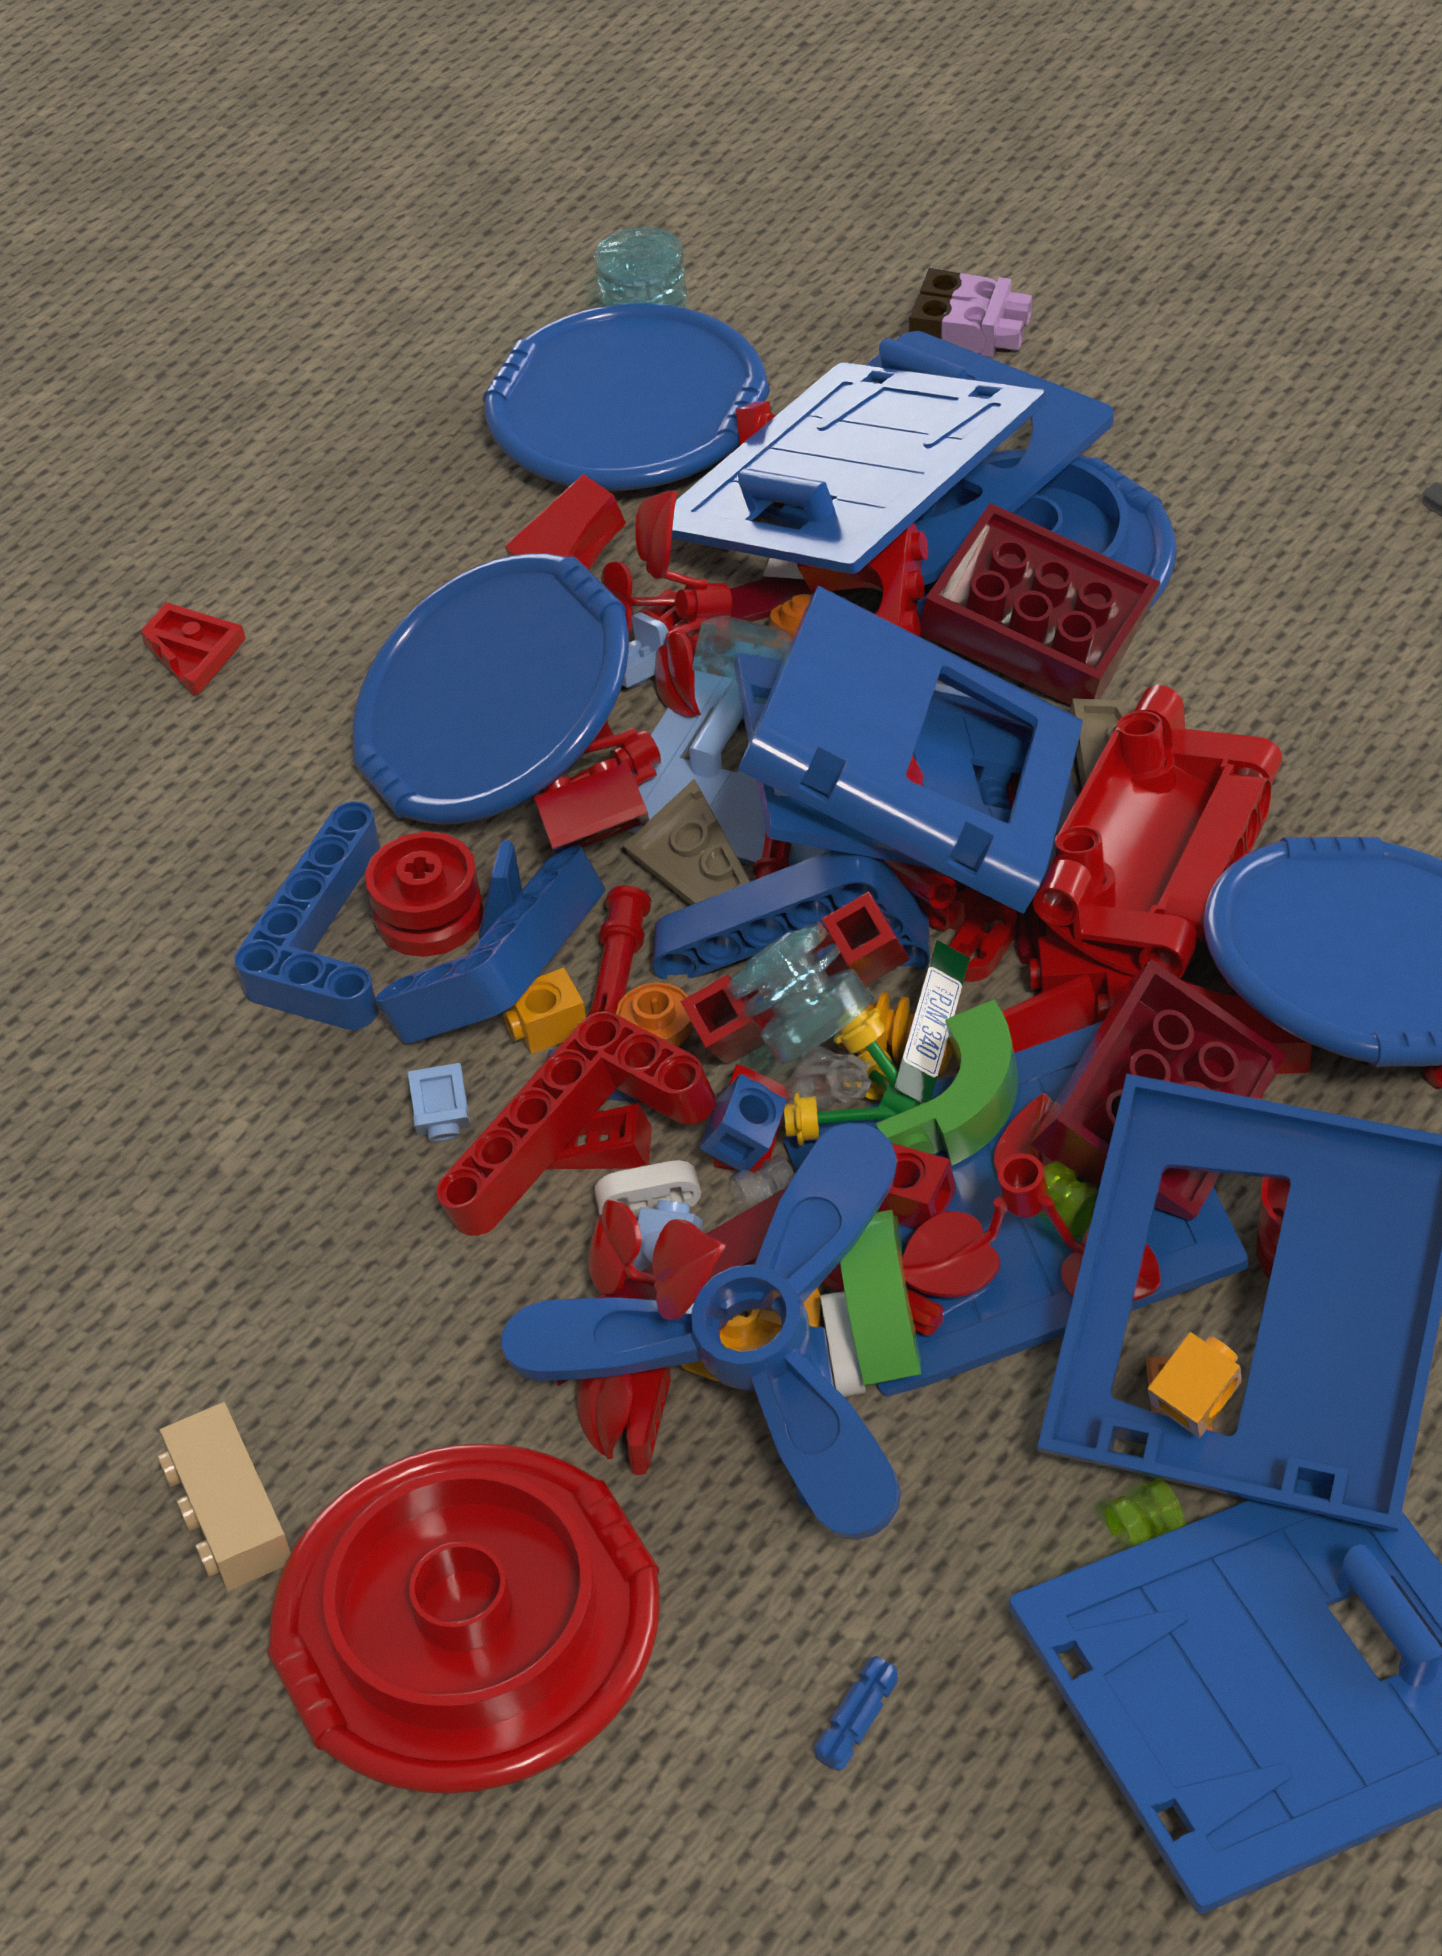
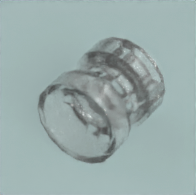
M778 1154L765 1160L762 1167L756 1170L755 1174L748 1170H742L730 1175L728 1181L737 1207L740 1208L748 1204L750 1209L788 1187L795 1174L787 1160Z

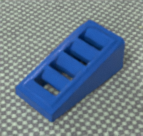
M501 840V845L497 850L479 939L483 937L522 890L515 847L512 841Z

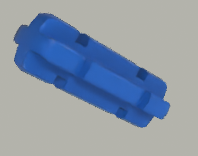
M878 1656L867 1660L859 1673L862 1679L860 1682L856 1681L852 1684L830 1720L833 1726L831 1729L827 1728L823 1731L814 1746L815 1758L831 1769L840 1771L846 1767L855 1752L852 1749L854 1743L860 1744L884 1705L881 1699L883 1696L889 1697L898 1682L897 1668L892 1663Z

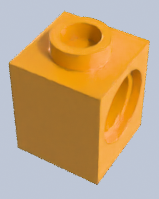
M563 967L537 977L520 999L510 1007V1011L503 1013V1017L512 1040L516 1042L523 1039L530 1054H534L564 1042L581 1021L586 1018L584 1002Z
M1190 1332L1148 1387L1150 1404L1200 1439L1242 1382L1240 1365L1235 1363L1238 1356L1220 1340L1209 1336L1206 1341H1203Z

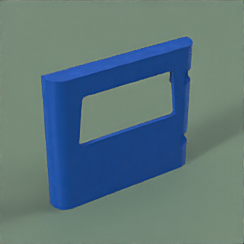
M818 585L805 608L738 770L1024 914L1039 888L1049 863L1083 720ZM937 680L1034 729L1008 823L918 785L906 777ZM803 782V783H805V784H807V785H809V786H811V787H813V788H815V789H817V790H819V791H821V792L827 794V797L824 796V795H822V794H820V793H818V792H816V791H814V790H812V789H810V788H808V787H806V786H804V785H802V784H800V783ZM949 857H952V858H954V859L960 861L961 863H963V864H965V865H967V866L973 868L974 870H971V869H969V868H967V867H965V866H963V865H961V864H959V863H957V862H955V861L949 859Z
M1127 1074L1037 1446L1038 1451L1398 1532L1442 1316V1134ZM1168 1168L1285 1179L1290 1183L1236 1433L1231 1436L1206 1430L1199 1439L1168 1416L1116 1400L1111 1395L1162 1175ZM1116 1438L1145 1444L1146 1448L1143 1458L1113 1451ZM1299 1479L1333 1486L1330 1499L1296 1492Z

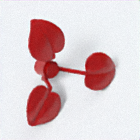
M666 491L649 497L640 504L635 522L636 548L640 559L647 561L646 570L653 578L668 579L686 585L685 588L680 589L676 597H632L633 579L631 571L627 565L618 561L606 564L601 574V583L624 604L629 634L632 629V606H676L678 616L686 618L690 622L668 632L665 637L666 645H662L657 649L655 681L658 694L669 709L683 716H700L701 713L695 699L693 652L691 643L685 634L696 629H707L708 621H726L732 611V595L726 583H708L707 579H694L668 570L678 491Z
M1046 1093L1039 1095L1017 1114L996 1145L994 1164L1002 1196L993 1201L995 1210L989 1229L983 1233L980 1222L972 1215L964 1212L948 1211L931 1217L912 1235L902 1256L906 1284L925 1294L939 1297H962L976 1293L986 1287L1000 1270L999 1255L989 1243L998 1237L1005 1212L1009 1211L1016 1216L1030 1218L1044 1211L1066 1246L1074 1251L1065 1259L1061 1268L1063 1284L1067 1293L1073 1298L1090 1227L1085 1232L1082 1242L1077 1241L1073 1237L1055 1208L1053 1198L1049 1197L1047 1186H1062L1073 1180L1075 1176L1029 1145L1054 1104ZM1147 1243L1133 1302L1154 1294L1161 1285L1159 1263Z
M605 1201L602 1214L599 1216L594 1228L589 1249V1270L595 1287L601 1293L615 1295L622 1290L626 1277L653 1286L657 1291L656 1302L660 1315L667 1320H679L685 1315L691 1305L695 1303L696 1297L706 1285L708 1277L726 1247L725 1244L706 1235L689 1221L673 1219L663 1227L655 1244L652 1258L654 1275L644 1273L633 1264L640 1252L642 1243L640 1227L634 1213L620 1201ZM630 1374L586 1378L579 1381L577 1409L581 1427L590 1444L600 1454L606 1456L607 1459H613L615 1444L622 1435L631 1410L633 1385Z

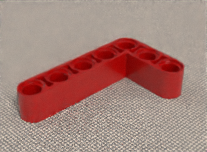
M602 1011L586 1017L440 1180L436 1194L453 1226L460 1233L468 1236H479L494 1229L616 1089L679 1123L696 1124L705 1120L712 1114L716 1106V1097L700 1061L694 1055L615 1013Z

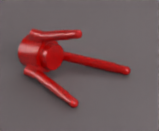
M634 727L617 735L594 740L583 753L586 754L616 746L615 749L610 751L611 758L609 759L615 758L618 765L628 761L638 787L657 776L654 767L661 763V755L652 736L644 729L637 732ZM588 769L571 777V783L590 776Z

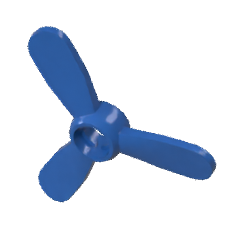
M848 1122L828 1130L818 1139L780 1199L755 1265L731 1267L713 1276L701 1289L695 1303L691 1305L689 1310L679 1320L663 1318L658 1311L655 1300L629 1298L546 1300L523 1307L508 1320L502 1332L501 1347L511 1369L524 1378L550 1381L620 1376L701 1361L705 1369L725 1386L744 1391H756L763 1414L783 1463L815 1516L826 1529L837 1537L852 1540L876 1535L889 1525L898 1511L901 1489L897 1474L853 1406L805 1358L810 1342L809 1318L803 1303L854 1247L891 1190L897 1169V1158L892 1143L880 1130L867 1124ZM762 1308L776 1312L780 1316L782 1322L781 1331L770 1343L756 1350L736 1351L726 1348L721 1343V1328L733 1316L745 1310Z

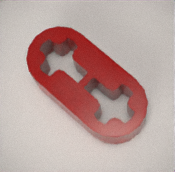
M994 899L979 903L972 910L949 946L969 958L977 947L980 948V958L974 957L969 962L964 981H981L995 970L1017 934L1018 917L1015 909ZM996 919L1003 921V923H996L991 931L986 933V923L992 924Z

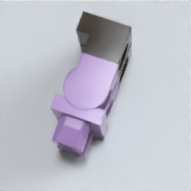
M928 268L920 288V294H918L909 316V332H924L975 353L981 352L983 356L993 357L996 348L1019 351L1024 325L1029 324L1032 314V295L1011 292V279L999 277L996 282L987 277Z

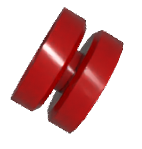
M417 832L400 836L384 844L371 857L365 871L366 887L370 905L373 908L377 934L388 947L404 955L420 957L445 954L464 945L479 930L484 910L476 866L472 852L462 841L445 833Z

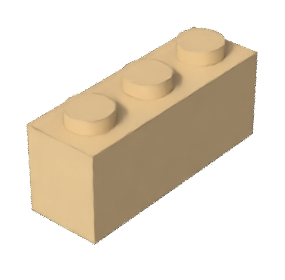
M220 1403L159 1429L167 1452L157 1455L170 1488L181 1484L186 1494L176 1499L188 1531L191 1532L200 1528L205 1538L204 1541L195 1544L208 1577L220 1573L227 1591L284 1567L291 1554L285 1534L226 1403Z

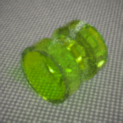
M1059 1161L1052 1162L1043 1168L1049 1197L1053 1198L1055 1208L1075 1239L1082 1237L1091 1225L1099 1188L1088 1181L1080 1183L1077 1180L1075 1171ZM1041 1211L1038 1213L1039 1216L1048 1218L1046 1212Z
M1161 1478L1142 1485L1139 1494L1131 1498L1119 1496L1106 1502L1103 1507L1106 1523L1112 1535L1115 1536L1127 1531L1131 1547L1186 1526L1184 1513L1178 1499L1169 1485Z

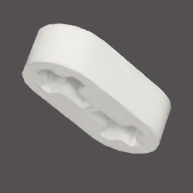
M681 1160L667 1161L608 1174L598 1181L594 1191L600 1215L602 1214L605 1201L617 1200L628 1206L635 1217H639L640 1207L656 1209L658 1200L675 1201L694 1206L701 1197V1189L694 1166L689 1162Z
M845 1291L820 1295L835 1388L844 1397L866 1394L853 1339Z

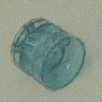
M651 227L629 228L608 236L598 245L594 256L600 288L601 307L618 304L651 303L688 308L683 250L681 242L672 233Z
M818 921L801 930L788 932L765 946L746 962V966L726 986L733 999L746 996L756 989L759 991L742 1008L746 1017L758 1015L769 1009L773 1011L775 1015L766 1023L759 1035L780 1064L795 1060L829 1039L860 1015L874 999L854 969L849 968L828 977L824 970L833 963L840 953V949L836 944H831L812 954L811 950L828 934L821 922Z

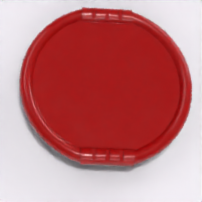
M477 1443L431 1449L402 1458L360 1479L325 1507L307 1527L294 1546L282 1570L275 1590L271 1609L268 1656L315 1747L318 1750H324L332 1758L349 1769L380 1783L424 1793L454 1794L503 1787L544 1772L577 1753L595 1739L615 1719L629 1701L648 1665L658 1631L660 1613L659 1567L606 1482L597 1480L577 1466L547 1453L504 1444Z

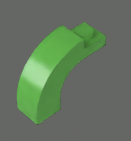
M995 999L945 1019L952 1051L960 1065L959 1072L953 1083L936 1098L876 1123L877 1129L891 1143L929 1154H936L944 1150L947 1158L950 1159L951 1166L977 1153L1004 1126L1016 1101L1019 1075L1009 1027Z
M892 1210L876 1212L857 1243L840 1261L849 1319L864 1385L921 1375V1354L905 1282L902 1262V1235L898 1217L893 1215Z

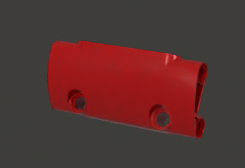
M1153 685L1147 688L1139 699L1134 711L1122 716L1118 720L1115 730L1060 832L1056 835V856L1034 895L1033 906L1035 912L1058 935L1078 950L1105 965L1135 976L1152 959L1180 979L1185 973L1198 943H1207L1204 932V911L1211 889L1220 875L1230 865L1252 851L1266 821L1271 803V786L1282 764L1281 750L1274 742L1262 737L1185 729L1184 704L1180 695L1172 688L1163 685Z

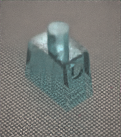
M717 616L701 623L692 670L736 680L734 662L738 653L784 661L792 640L788 632L780 628L727 616Z

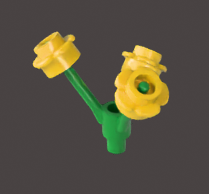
M861 1004L846 1012L835 1023L841 1032L835 1035L834 1041L836 1044L842 1042L850 1054L856 1053L863 1048L867 1049L851 1062L847 1074V1085L851 1091H856V1095L860 1098L865 1096L870 1100L882 1099L879 1107L818 1112L816 1096L800 1097L799 1092H796L794 1094V1103L785 1105L784 1118L786 1137L797 1136L799 1146H804V1141L818 1140L820 1138L819 1124L872 1119L885 1120L923 1104L895 1088L898 1076L897 1068L891 1063V1056L882 1050L875 1041L886 1029L878 1018L880 1013L877 1008L866 1011Z

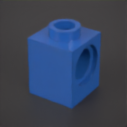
M740 1074L717 1099L699 1149L746 1174L770 1149L787 1099L769 1090L765 1085Z

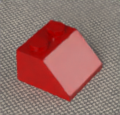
M612 758L597 763L588 768L590 776L572 783L569 776L558 778L542 790L543 794L534 797L555 854L573 845H581V847L591 845L646 824L649 821L647 808L628 761L618 765L616 759Z

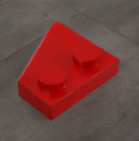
M165 602L141 629L144 645L191 694L197 696L246 639L242 625Z

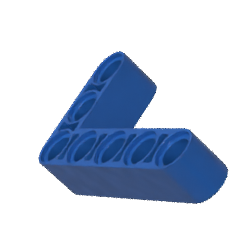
M359 801L345 802L331 812L237 950L234 957L243 994L249 1001L349 1030L364 1028L375 1020L378 1007L371 976L368 971L355 964L312 953L364 875L371 857L380 849L373 810L368 804Z
M581 845L567 847L550 857L468 955L404 976L389 984L377 995L376 1002L402 1043H413L494 1017L510 1008L520 999L606 890Z
M830 850L658 919L654 930L653 970L661 979H667V975L688 974V978H696L826 928L822 918L868 891L886 916L910 958L908 962L899 967L918 966V970H922L930 962L929 917L884 859Z

